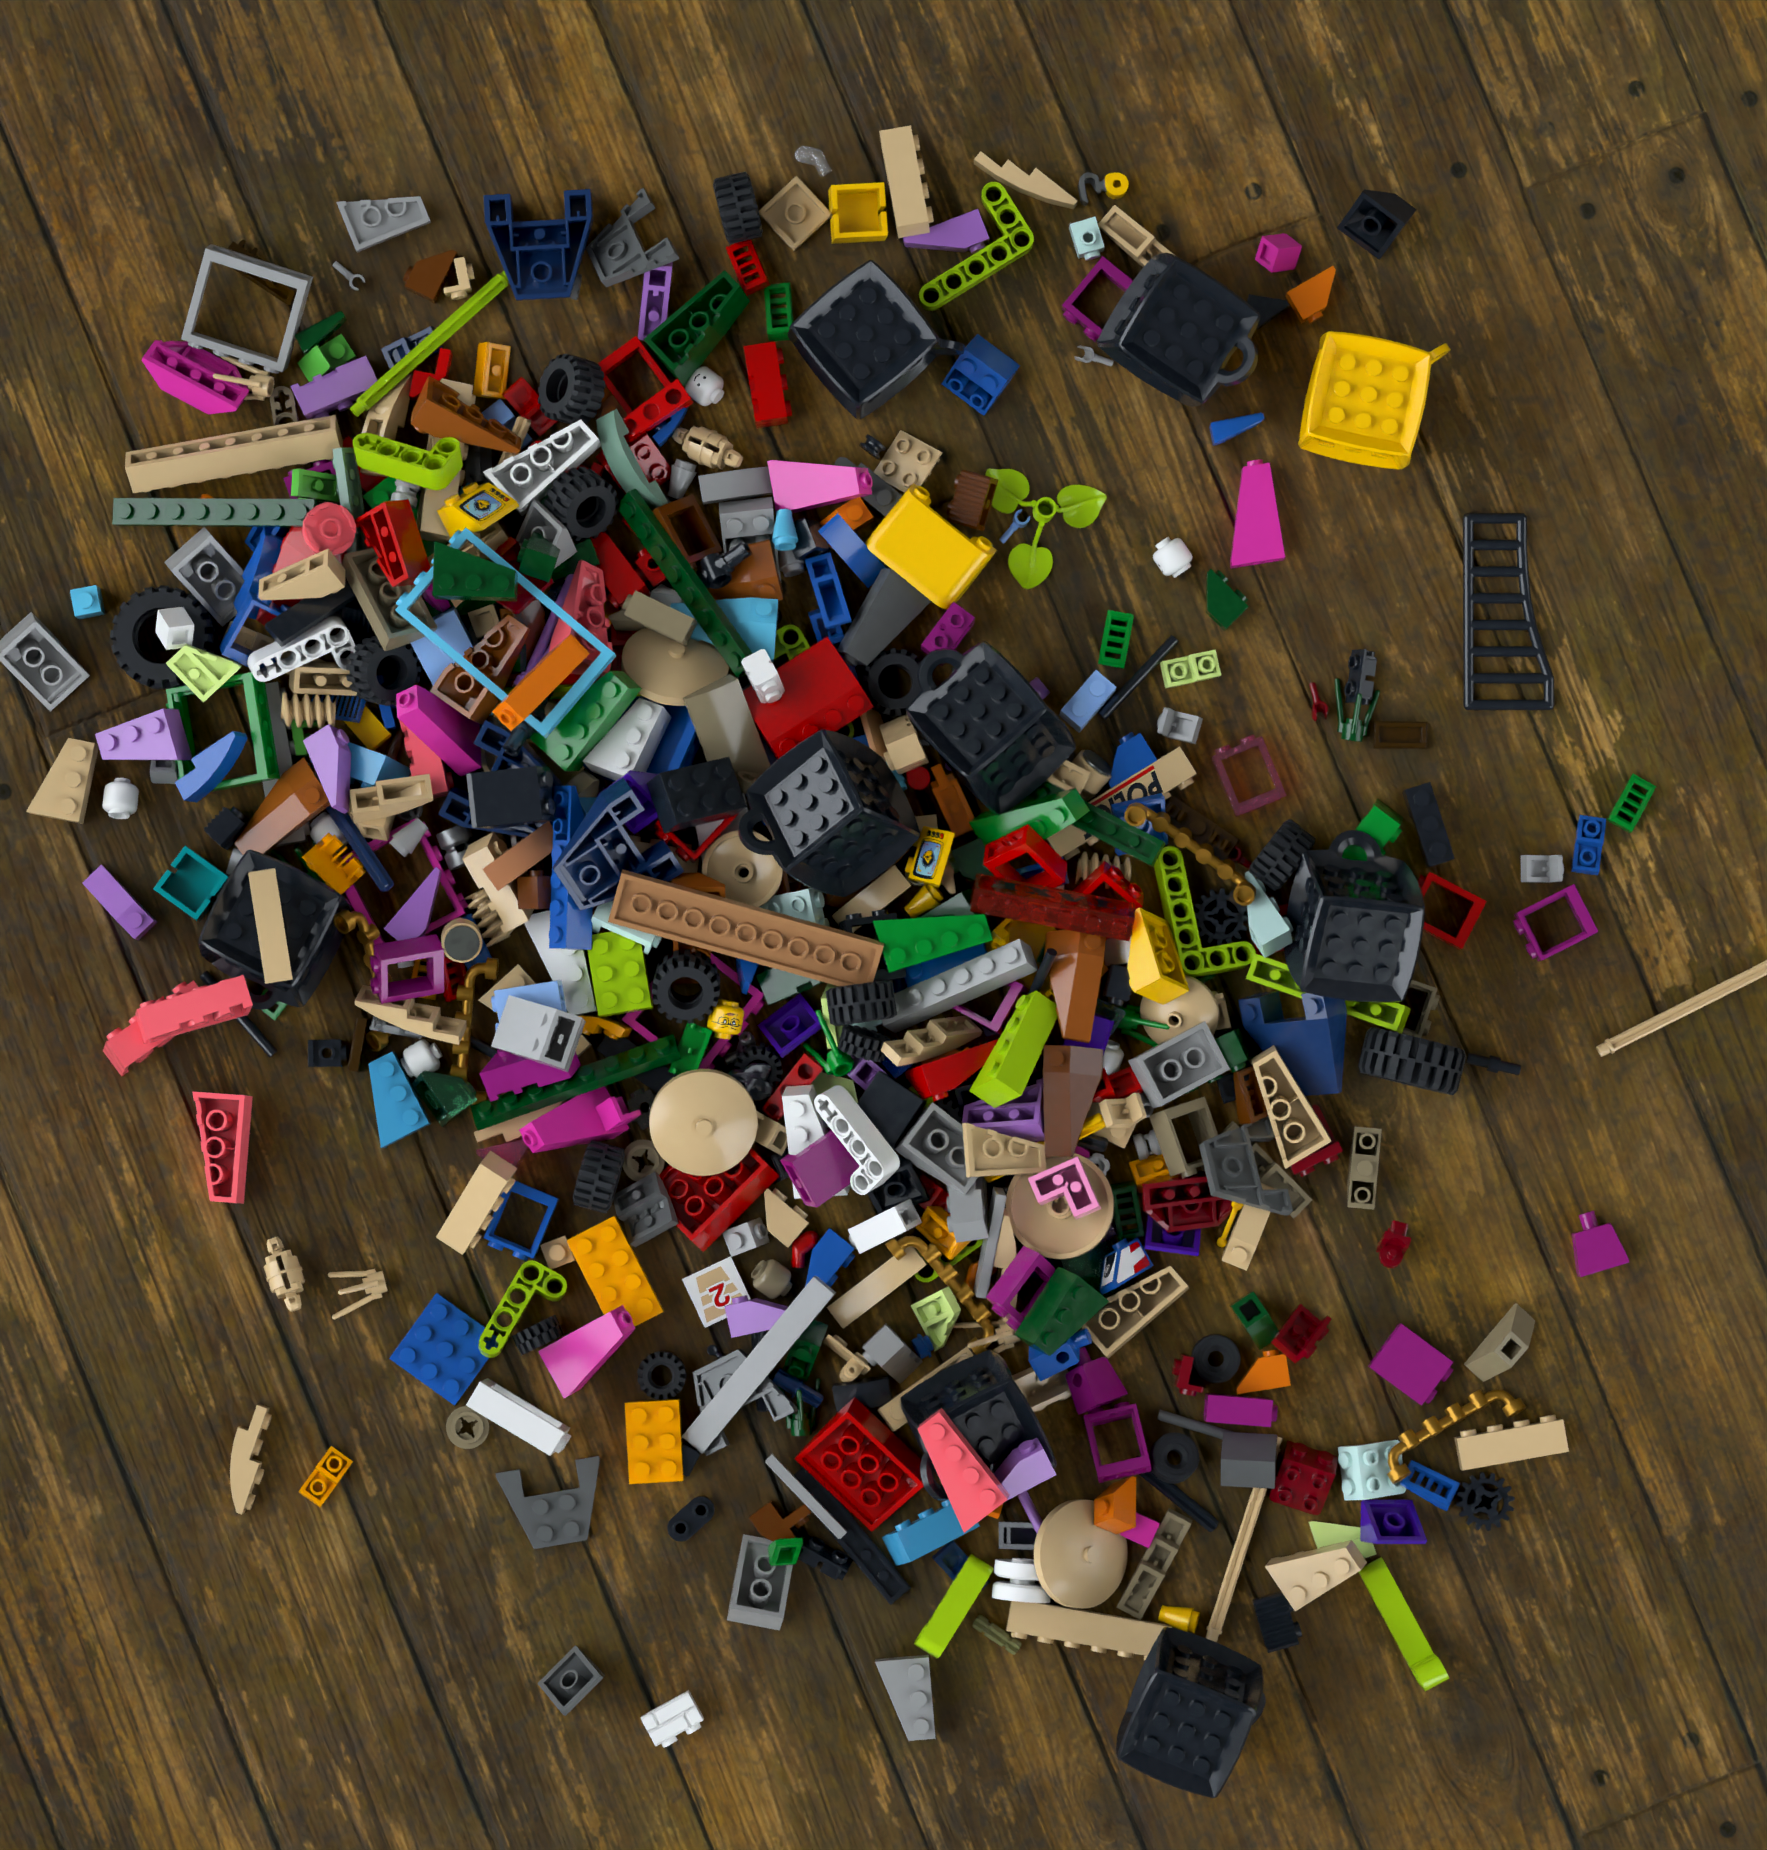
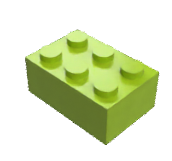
M612 931L592 935V949L587 951L598 1016L606 1017L653 1009L643 945Z

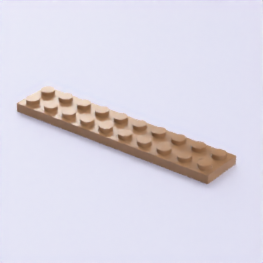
M623 869L608 922L840 987L873 982L884 947V943L878 940Z

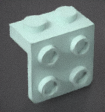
M812 888L774 895L772 899L760 907L830 927L828 919L824 918L822 907H824L825 902L823 894Z
M1398 1440L1338 1447V1462L1341 1469L1344 1501L1367 1500L1403 1494L1406 1491V1488L1400 1485V1481L1392 1484L1387 1476L1391 1471L1388 1465V1454L1391 1448L1399 1443ZM1402 1454L1398 1458L1400 1465L1403 1464Z

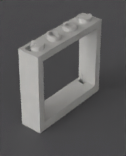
M211 244L205 248L181 340L187 341L188 345L193 348L203 349V347L212 349L215 355L221 357H228L229 355L237 357L240 363L246 365H254V363L262 365L264 370L278 374L279 371L283 372L289 366L296 341L295 334L299 330L313 277ZM212 262L297 289L278 359L194 332Z

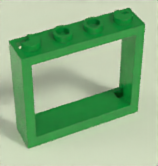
M251 672L231 676L217 690L244 685L257 774L222 780L211 792L280 779L265 682L256 680ZM187 685L166 689L168 700L166 707L167 709L179 710L193 758L196 756L187 696L195 694ZM175 760L179 770L178 780L195 769L192 760Z

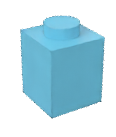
M97 585L70 590L74 616L76 618L84 619L105 615L101 588Z

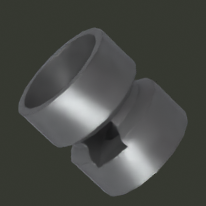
M458 825L437 834L436 837L441 849L447 852L444 858L449 870L466 866L462 859L468 846L472 844L473 834L471 829ZM463 845L464 851L457 853L455 848Z

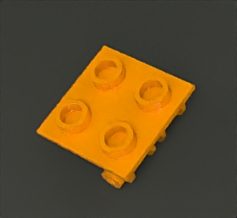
M328 833L302 858L306 861L309 869L316 872L327 886L342 895L366 871L363 869V864L356 857H353L346 863L353 853L351 852L343 859L340 855L347 847L345 846L337 853L336 851L344 844L336 835L332 836Z

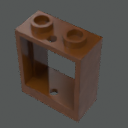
M693 494L657 507L652 511L693 570L698 568L697 565L705 556L723 551ZM680 515L700 553L688 556L669 519Z

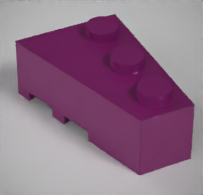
M497 1049V1053L479 1074L490 1102L498 1100V1096L507 1091L513 1090L514 1094L522 1093V1087L537 1083L538 1087L571 1078L581 1064L576 1051L569 1071L565 1072Z

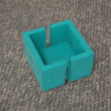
M184 846L171 864L178 871L173 873L167 869L153 889L196 921L201 922L215 903L211 900L212 896L218 897L229 876L195 851Z

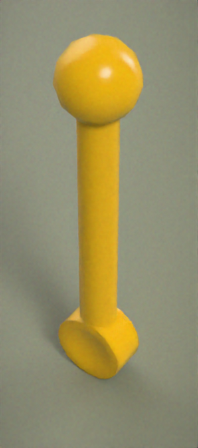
M1232 1201V1212L1222 1236L1217 1239L1219 1247L1226 1246V1238L1237 1211L1243 1207V1204Z

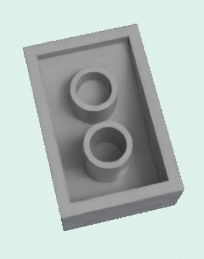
M203 527L164 563L223 627L237 614L233 602L244 583L242 577L244 570L209 531Z
M32 612L0 640V661L50 712L90 676Z
M1205 1021L1128 1060L1152 1108L1163 1106L1230 1070Z
M933 1102L924 1108L894 1149L910 1160L916 1167L963 1195L968 1192L978 1178L966 1177L962 1125Z
M743 1534L729 1604L728 1621L780 1631L793 1565H770L768 1546L773 1541Z

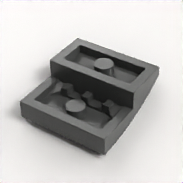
M657 1172L651 1173L614 1195L613 1202L617 1218L624 1221L629 1244L634 1247L643 1244L678 1224L669 1194Z

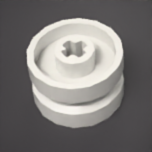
M995 1559L994 1574L999 1577L1010 1578V1581L994 1582L992 1598L1018 1602L1050 1603L1051 1597L1045 1592L1041 1584L1035 1583V1581L1039 1580L1034 1566V1559Z

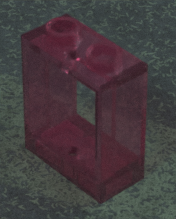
M1254 734L1239 740L1241 745L1232 749L1229 744L1216 749V755L1211 757L1235 818L1287 796L1262 736L1256 738ZM1257 746L1275 789L1239 803L1222 760Z

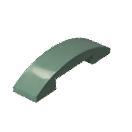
M615 409L596 420L597 431L603 453L612 473L626 494L628 491L637 489L651 511L668 504L656 480L648 482L627 444L624 435L630 432L618 410Z

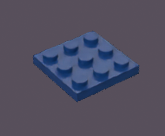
M436 1293L389 1359L455 1406L489 1359L480 1353L478 1345L485 1327L439 1293ZM494 1334L490 1341L485 1340L486 1349L490 1350L491 1347L497 1348L495 1345L497 1335Z

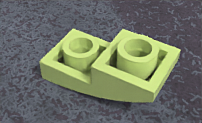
M1216 649L1160 662L1165 689L1221 676Z

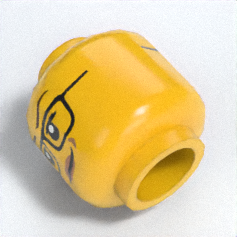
M718 999L717 1006H712L713 1012L708 1015L707 1027L715 1032L714 1037L730 1040L731 1035H737L741 1032L744 1010L739 1007V1002Z

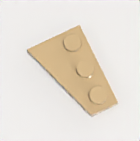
M962 1123L967 1178L1034 1174L1046 1170L1044 1145L997 1133L994 1130L976 1127L973 1124Z

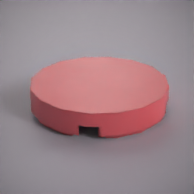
M325 502L316 505L306 514L303 521L302 534L306 544L312 551L319 553L329 549L336 556L344 553L352 546L357 526L353 515L347 508L342 505Z

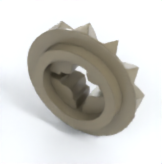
M637 1140L629 1144L624 1150L625 1157L622 1167L626 1175L632 1180L639 1181L653 1172L661 1174L665 1160L657 1152L652 1141ZM647 1149V1159L655 1163V1165H645L640 1173L639 1162L632 1159V1156L642 1157Z
M462 1406L454 1410L448 1417L446 1432L450 1441L457 1447L472 1449L481 1445L487 1438L489 1422L486 1417L468 1406ZM461 1417L468 1423L475 1420L478 1421L472 1428L475 1437L468 1432L458 1434L461 1428H463Z

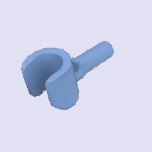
M1023 509L1016 511L1013 523L999 539L1003 544L1018 528L1027 526L1030 516L1025 522H1020L1017 518Z

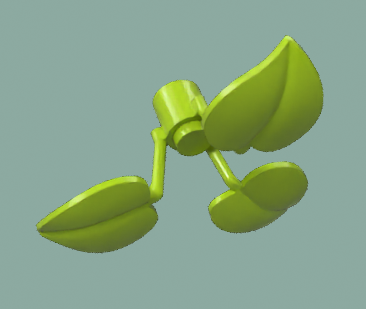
M990 468L985 473V476L999 479L991 504L994 509L1001 513L1010 514L1015 511L1018 504L1022 507H1033V517L1039 522L1032 546L1023 543L1013 548L1008 557V567L1022 588H1034L1047 578L1053 565V557L1049 549L1044 547L1037 548L1044 523L1049 522L1056 512H1063V519L1068 525L1075 528L1087 527L1099 515L1107 496L1089 486L1070 485L1058 493L1057 502L1059 506L1048 497H1043L1037 502L1035 500L1024 502L1022 500L1029 494V483L1022 473L1012 469Z

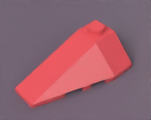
M584 560L578 561L562 609L613 651L612 642H608L607 628L610 627L609 618H605L604 603L607 600L603 570ZM558 618L551 638L549 652L572 634L590 653L570 673L582 675L600 655V652ZM611 663L600 676H604L610 671Z

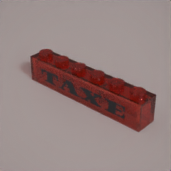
M976 873L970 900L971 912L1123 941L1130 940L1135 920V903Z

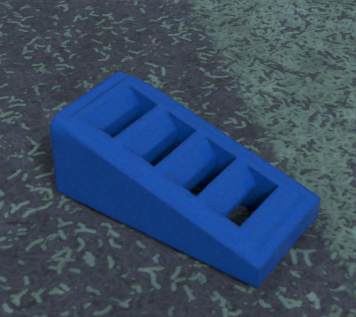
M1261 412L1212 422L1209 428L1213 446L1219 445L1259 425L1264 420V414Z
M1411 1460L1408 1465L1411 1474L1401 1480L1400 1485L1436 1507L1447 1511L1460 1483ZM1417 1471L1419 1476L1416 1482L1413 1483L1410 1480L1414 1472ZM1424 1476L1429 1479L1425 1488L1420 1486ZM1434 1482L1438 1484L1435 1493L1430 1491ZM1443 1488L1448 1490L1445 1497L1440 1496Z

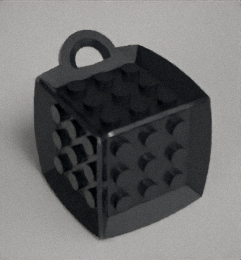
M1161 253L1153 256L1125 291L1097 340V346L1139 379L1182 404L1193 407L1204 404L1220 385H1237L1245 381L1253 373L1258 361V351L1251 338L1257 328L1260 314L1236 293L1207 273L1173 254ZM1239 348L1243 352L1242 364L1236 370H1224L1232 354Z
M868 260L830 287L788 328V338L829 392L857 420L866 417L894 397L937 356L964 354L965 345L960 342L943 340L938 337L909 296L874 260Z
M982 641L963 654L949 648L937 649L929 653L922 660L918 669V683L922 691L908 706L906 714L916 731L937 750L965 787L996 816L1010 810L1035 791L1075 750V740L1063 721L1047 707L1023 675L988 642ZM942 663L953 665L956 670L945 681L936 686L932 678L934 669Z
M825 729L817 731L787 751L748 788L746 795L750 810L742 816L738 828L740 841L747 849L761 855H772L778 865L797 881L820 892L840 897L852 894L887 870L920 838L921 834L909 801L883 758L861 742L838 732ZM763 821L773 840L762 841L756 838L753 834L754 825Z
M1349 830L1339 834L1331 843L1329 850H1310L1303 853L1292 885L1286 914L1293 927L1291 932L1292 943L1284 947L1288 969L1302 992L1358 1002H1401L1405 999L1419 955L1425 916L1422 890L1409 866L1402 860L1383 856L1378 843L1367 833L1358 830ZM1350 845H1358L1365 850L1367 861L1342 858L1343 851Z
M250 849L245 852L220 891L205 922L198 946L201 955L207 961L231 978L244 975V978L257 982L268 989L264 995H255L249 991L253 1004L252 1008L259 1010L268 1009L274 1006L277 1001L301 1008L305 1006L321 982L345 935L335 927L333 922L334 915L342 910H348L349 912H352L350 903L344 896L314 877L282 861ZM275 868L293 980L265 984L248 872Z
M993 1350L976 1354L940 1371L900 1398V1407L924 1453L920 1465L922 1483L928 1494L936 1500H948V1496L944 1487L939 1485L934 1479L933 1470L937 1476L938 1474L919 1434L918 1427L941 1408L982 1459L986 1457L994 1464V1473L1012 1450L1018 1448L1022 1442L1038 1438L1053 1469L1057 1467V1461L1037 1417L1013 1380L1005 1360Z
M1164 1627L1141 1668L1125 1715L1121 1721L1116 1741L1118 1760L1173 1787L1213 1799L1218 1797L1240 1757L1251 1726L1261 1716L1265 1707L1266 1698L1263 1693L1264 1675L1261 1665L1212 1640L1175 1628Z

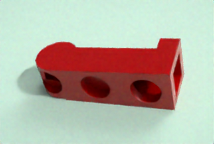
M678 378L623 418L630 432L624 435L628 442L636 440L682 408H687L694 403Z
M806 1051L761 1110L772 1120L778 1122L784 1115L782 1095L786 1087L811 1085L824 1070V1067Z

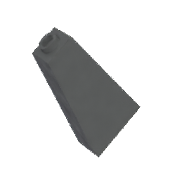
M881 569L837 648L838 653L843 656L844 662L852 667L857 665L867 666L931 600L894 570Z

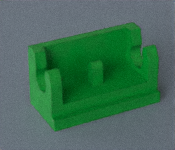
M687 1022L678 1045L681 1059L672 1062L668 1072L679 1075L686 1071L699 1069L713 1031L694 1023L688 1024Z

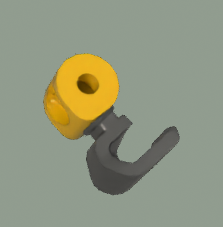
M1086 172L1080 177L1078 182L1080 203L1084 206H1087L1089 201L1085 189V184L1087 183L1093 186L1096 195L1104 191L1112 199L1122 198L1128 189V179L1121 173H1109L1100 181L1096 174Z

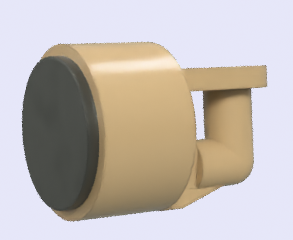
M1081 750L1071 762L1091 772L1080 793V796L1086 802L1095 797L1112 777V770L1108 763L1093 751Z
M461 917L449 922L441 934V944L445 955L452 961L459 963L469 962L476 958L482 948V937L478 926L474 922Z

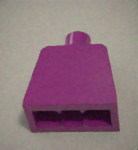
M1594 1211L1579 1215L1583 1230L1572 1233L1577 1277H1583L1629 1263V1258L1611 1223L1598 1225Z
M1086 1347L1080 1349V1360L1076 1364L1077 1367L1067 1372L1065 1376L1078 1415L1108 1405L1128 1394L1107 1358L1101 1357L1092 1361Z

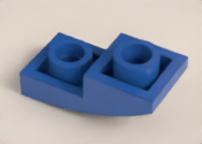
M688 407L682 408L669 417L671 419L669 423L663 421L653 430L655 434L652 438L659 448L671 438L675 429L680 426Z
M1579 815L1571 872L1598 876L1601 851L1604 844L1606 818Z

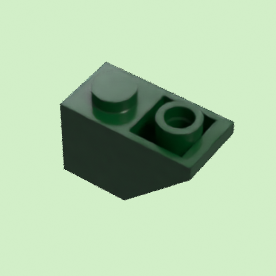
M533 532L530 540L525 538L516 561L521 563L518 572L550 582L560 549L539 533Z
M1210 569L1206 574V614L1225 632L1248 609L1249 606L1246 604L1248 599L1238 589L1233 591L1227 585L1229 580L1219 570L1214 572Z
M1254 1291L1248 1292L1229 1305L1259 1350L1270 1344L1279 1332Z
M816 1320L811 1322L792 1345L783 1367L784 1371L793 1377L804 1379L807 1382L827 1331V1324Z

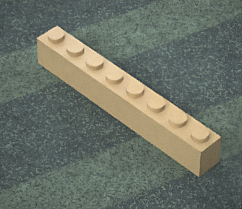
M336 415L126 452L125 469L133 493L150 492L155 489L174 488L183 484L201 483L206 480L229 478L239 474H253L262 470L280 469L284 466L307 464L324 459L331 460L333 459L332 449L343 447V439Z

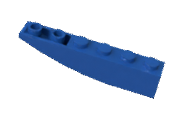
M555 786L553 800L556 804V812L554 814L555 821H553L552 867L584 819L576 786ZM552 868L549 948L591 950L593 907L580 911Z

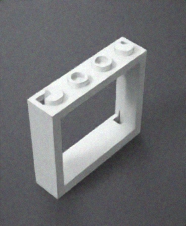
M488 1378L479 1382L466 1404L469 1408L549 1456L555 1452H561L571 1438V1435L568 1434L570 1427Z

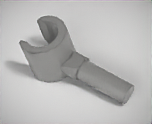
M337 261L333 263L332 266L349 281L351 289L359 290L352 284L354 278H360L365 283L362 275H354Z
M1081 345L1077 346L1084 349L1085 355L1083 358L1074 356L1075 360L1085 363L1094 361L1108 366L1113 365V360L1095 354L1092 348Z

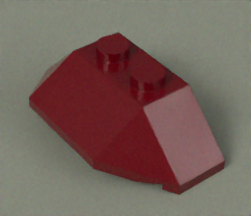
M1197 1171V1174L1185 1178L1181 1176V1173L1172 1177L1170 1175L1157 1176L1142 1183L1144 1211L1168 1233L1219 1226L1231 1214L1233 1209L1232 1201L1211 1196L1205 1171Z

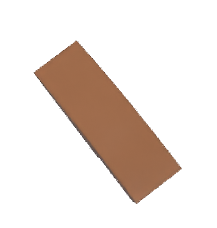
M544 823L482 868L497 891L552 852L553 829L551 823Z

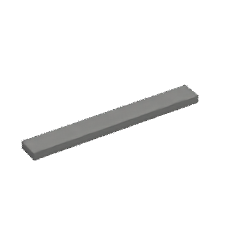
M815 1275L682 1437L703 1454L836 1292Z

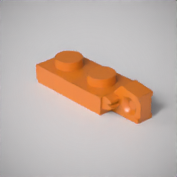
M941 763L931 767L930 769L936 780L930 783L933 788L932 791L951 832L955 833L954 838L973 830L969 822L975 817L957 779L954 778L952 773L946 775Z

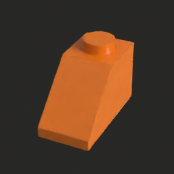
M1334 266L1286 293L1285 297L1301 324L1307 320L1311 324L1323 317L1322 312L1327 306L1336 271Z
M860 497L852 499L837 508L823 519L820 524L823 527L838 513L852 530L857 532L871 523L873 516Z
M1279 1349L1263 1351V1356L1256 1358L1235 1387L1236 1394L1291 1386L1286 1355L1283 1353L1279 1354Z
M1131 1476L1112 1483L1094 1500L1095 1526L1114 1534L1136 1528V1477Z

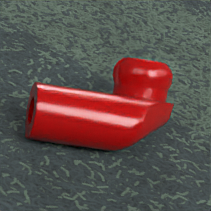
M806 1231L793 1241L792 1267H805V1254L815 1247L819 1241V1236L815 1231Z

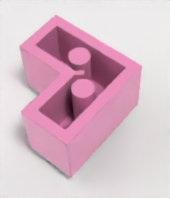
M1078 1156L1028 1178L1036 1199L1041 1206L1065 1195L1076 1219L1101 1209Z

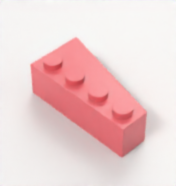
M400 721L402 732L405 734L404 744L406 752L411 760V776L430 774L433 799L447 796L451 788L455 786L452 772H447L445 762Z
M244 975L219 981L210 986L204 985L194 988L191 992L185 994L175 993L167 996L166 1000L157 1003L156 1000L140 1004L141 1008L136 1010L135 1015L144 1044L246 1016L249 1014L253 1004Z
M194 980L189 984L184 981L172 991L174 994H185L197 988L198 985ZM161 997L158 1000H156V1003L166 999L164 997ZM135 1015L128 1021L131 1025L123 1030L118 1027L106 1036L108 1041L105 1043L103 1052L119 1074L123 1076L129 1072V1065L134 1062L141 1063L154 1051L153 1048L164 1046L175 1036L144 1044Z
M192 1092L197 1109V1124L200 1128V1143L205 1160L204 1168L209 1200L244 1204L253 1096Z
M942 1408L919 1425V1434L961 1528L965 1533L1008 1500L1009 1493Z

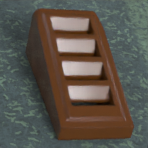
M1253 1064L1233 1072L1239 1123L1250 1124L1267 1117L1268 1112ZM1249 1074V1080L1244 1081L1243 1076Z

